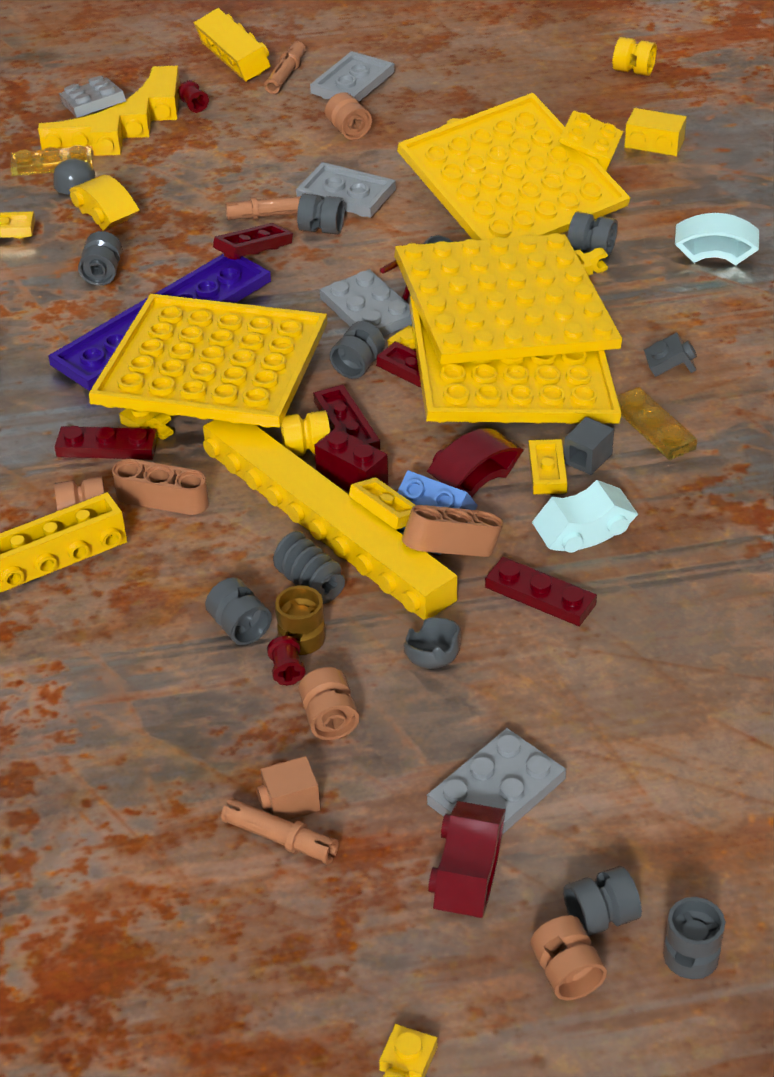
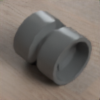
M302 194L297 211L298 229L300 231L316 232L320 228L323 233L339 235L342 231L345 217L344 199L342 197L326 196L322 200L319 195Z
M577 211L570 222L567 238L574 250L580 249L585 252L588 248L591 251L596 248H603L608 256H610L617 237L618 222L616 219L603 216L595 220L593 214Z
M97 231L87 237L78 264V272L82 279L95 286L109 284L114 279L122 254V244L119 239L105 231Z
M357 321L352 324L329 353L332 366L338 373L350 379L363 376L372 362L377 359V355L385 347L383 334L376 326L369 322Z
M235 577L227 578L214 586L207 595L205 601L207 612L222 626V629L236 644H251L261 638L270 627L272 621L271 612L241 579Z
M622 866L598 873L596 881L586 877L564 886L563 895L568 915L579 918L588 936L606 931L611 921L618 927L641 917L642 907L638 890L629 872Z
M689 897L676 902L669 911L663 955L665 963L670 970L680 977L691 980L703 979L711 975L718 967L726 922L722 911L716 904L707 899Z

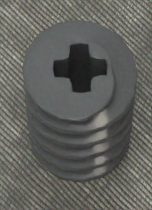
M291 532L278 544L273 556L274 566L288 580L292 581L295 586H309L316 589L322 596L323 604L334 600L341 593L345 586V578L341 575V566L338 562L332 561L328 554H325L320 547L315 546L313 541L307 539L302 532Z

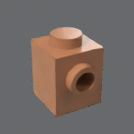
M306 756L287 762H279L260 769L262 785L256 787L262 810L269 809L272 815L285 820L320 811L318 783Z

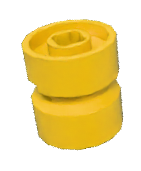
M619 37L613 54V69L623 72H629L633 69L635 74L650 76L656 60V43L643 40L636 43L635 39Z
M326 410L307 413L305 419H302L299 414L285 415L280 426L283 446L298 457L304 456L308 449L315 454L314 444L330 433Z

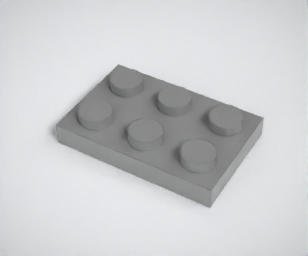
M351 51L310 84L311 94L321 96L323 99H330L335 94L347 92L359 102L394 73V63Z
M103 76L93 77L88 80V84L79 86V84L67 86L64 88V92L59 93L62 104L76 118L126 101L123 90L107 77L103 78Z
M322 162L296 189V196L314 194L319 195L322 200L326 196L342 197L346 212L371 218L396 190V182L393 179Z
M370 269L320 289V299L350 327L357 321H365L376 326L383 336H386L408 325H412L409 304Z
M506 728L428 793L427 805L443 817L445 813L451 814L457 801L506 809L502 833L504 834L566 779V768Z

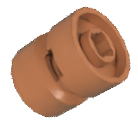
M340 92L330 98L326 104V118L345 138L357 140L368 133L372 124L371 114L351 94Z
M102 476L87 478V480H83L81 486H78L73 480L54 483L57 511L105 493Z
M323 667L309 672L301 679L298 686L299 694L314 736L322 740H335L350 734L359 722V714L354 699L351 697V691L344 673L334 667Z
M569 915L551 919L540 926L531 937L530 946L543 969H546L545 975L558 999L565 1001L579 999L595 991L604 982L607 976V969L595 948L591 946V939L578 917Z

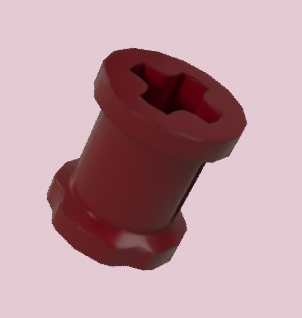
M188 80L179 86V98L187 104L189 110L199 113L206 109L209 97L203 90L199 89V85L195 81Z
M280 636L273 639L267 646L268 657L274 663L272 669L273 679L280 685H294L304 678L306 674L305 665L300 662L298 656L300 644L292 636Z

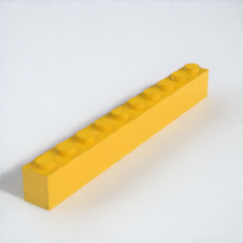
M213 420L203 426V447L211 458L217 459L230 473L236 474L252 490H257L266 497L271 505L277 506L284 511L293 522L302 525L316 540L324 542L338 557L344 558L351 563L361 575L369 577L378 584L384 593L396 598L403 604L406 610L415 613L425 620L434 617L457 601V575L427 552L417 551L406 546L402 542L403 535L353 500L349 497V494L258 426L245 423L234 424L221 420Z

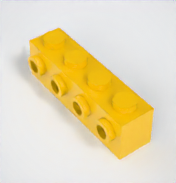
M217 8L193 22L201 42L245 82L259 76L264 70L271 67L267 58L269 51L264 43L257 42L251 32L247 33L240 23H235L229 13L225 14Z
M106 492L0 533V593L127 543L122 511L110 494Z

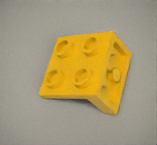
M573 111L560 136L559 142L594 157L604 170L607 171L623 131L617 129L612 124L603 123L591 118L586 113Z

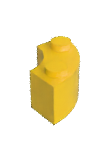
M109 175L98 176L69 189L70 197L75 207H79L82 214L87 213L91 215L102 231L132 219L140 211L128 191Z

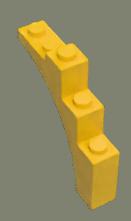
M178 66L152 67L150 76L139 90L127 98L125 102L101 112L60 122L39 123L38 132L42 152L93 150L94 156L121 155L123 138L149 137L151 121L177 120L179 107L178 89L180 86Z

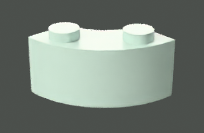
M724 213L700 214L685 219L676 225L675 245L693 263L704 258L717 257L737 265L759 250V229L750 222L734 215Z
M596 480L586 490L574 496L565 498L551 497L532 521V524L548 549L572 553L600 544L614 535L622 534L627 530L629 524L636 518L638 513L620 488Z

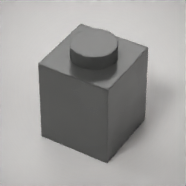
M585 417L564 437L565 464L592 475L613 453L614 428Z

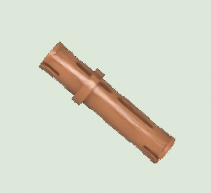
M294 41L288 51L282 53L279 64H277L264 85H267L265 86L267 92L271 94L278 93L290 73L298 68L300 59L306 52V50H303L305 45L302 42Z
M301 196L259 200L253 197L247 201L226 202L227 220L242 218L259 220V217L297 214Z
M230 798L227 801V804L232 806V808L225 805L223 807L221 820L224 823L232 824L285 846L286 851L289 853L298 854L300 852L327 865L333 861V857L328 856V853L333 856L337 854L338 840L310 830L306 823L301 821L292 823L240 802L236 798Z

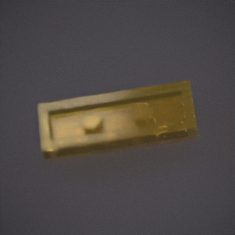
M74 145L69 148L57 149L49 147L44 150H19L11 153L10 162L12 176L53 173L60 162L69 158L82 159L89 162L93 168L92 147Z
M640 387L617 395L621 416L667 459L672 460L696 449L697 438Z

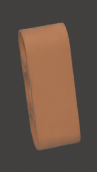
M136 459L120 460L112 468L116 496L120 502L187 515L200 514L208 508L209 500L206 478L201 471Z
M415 505L406 524L402 542L409 548L422 552L489 557L494 551L504 522L500 517L486 511Z

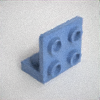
M407 470L397 491L415 505L476 510L478 506L468 492ZM405 527L397 529L403 535Z

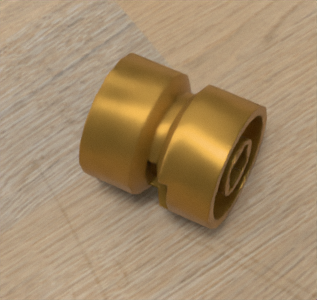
M301 585L292 586L281 591L275 601L278 637L292 636L296 638L300 644L299 655L311 654L319 650L324 644L326 637L321 594L314 588Z

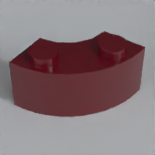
M488 428L476 429L456 439L447 448L439 450L426 472L441 483L468 492L473 497L488 481L498 477L507 478L524 449L497 430Z
M457 801L451 814L445 813L441 828V838L446 839L439 867H433L431 870L428 892L435 893L433 909L483 918L495 876L506 809Z

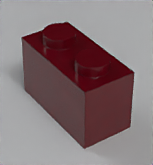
M335 428L314 444L316 470L347 492H350L351 484L375 477L388 485V456L385 452L338 428Z

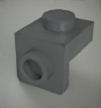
M677 332L644 350L649 368L655 377L683 362L690 373L697 370L693 361L697 354L689 340L683 342Z

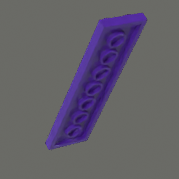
M223 253L155 294L237 303L271 282V273L243 256L240 259H229ZM147 298L48 355L50 366L90 391Z

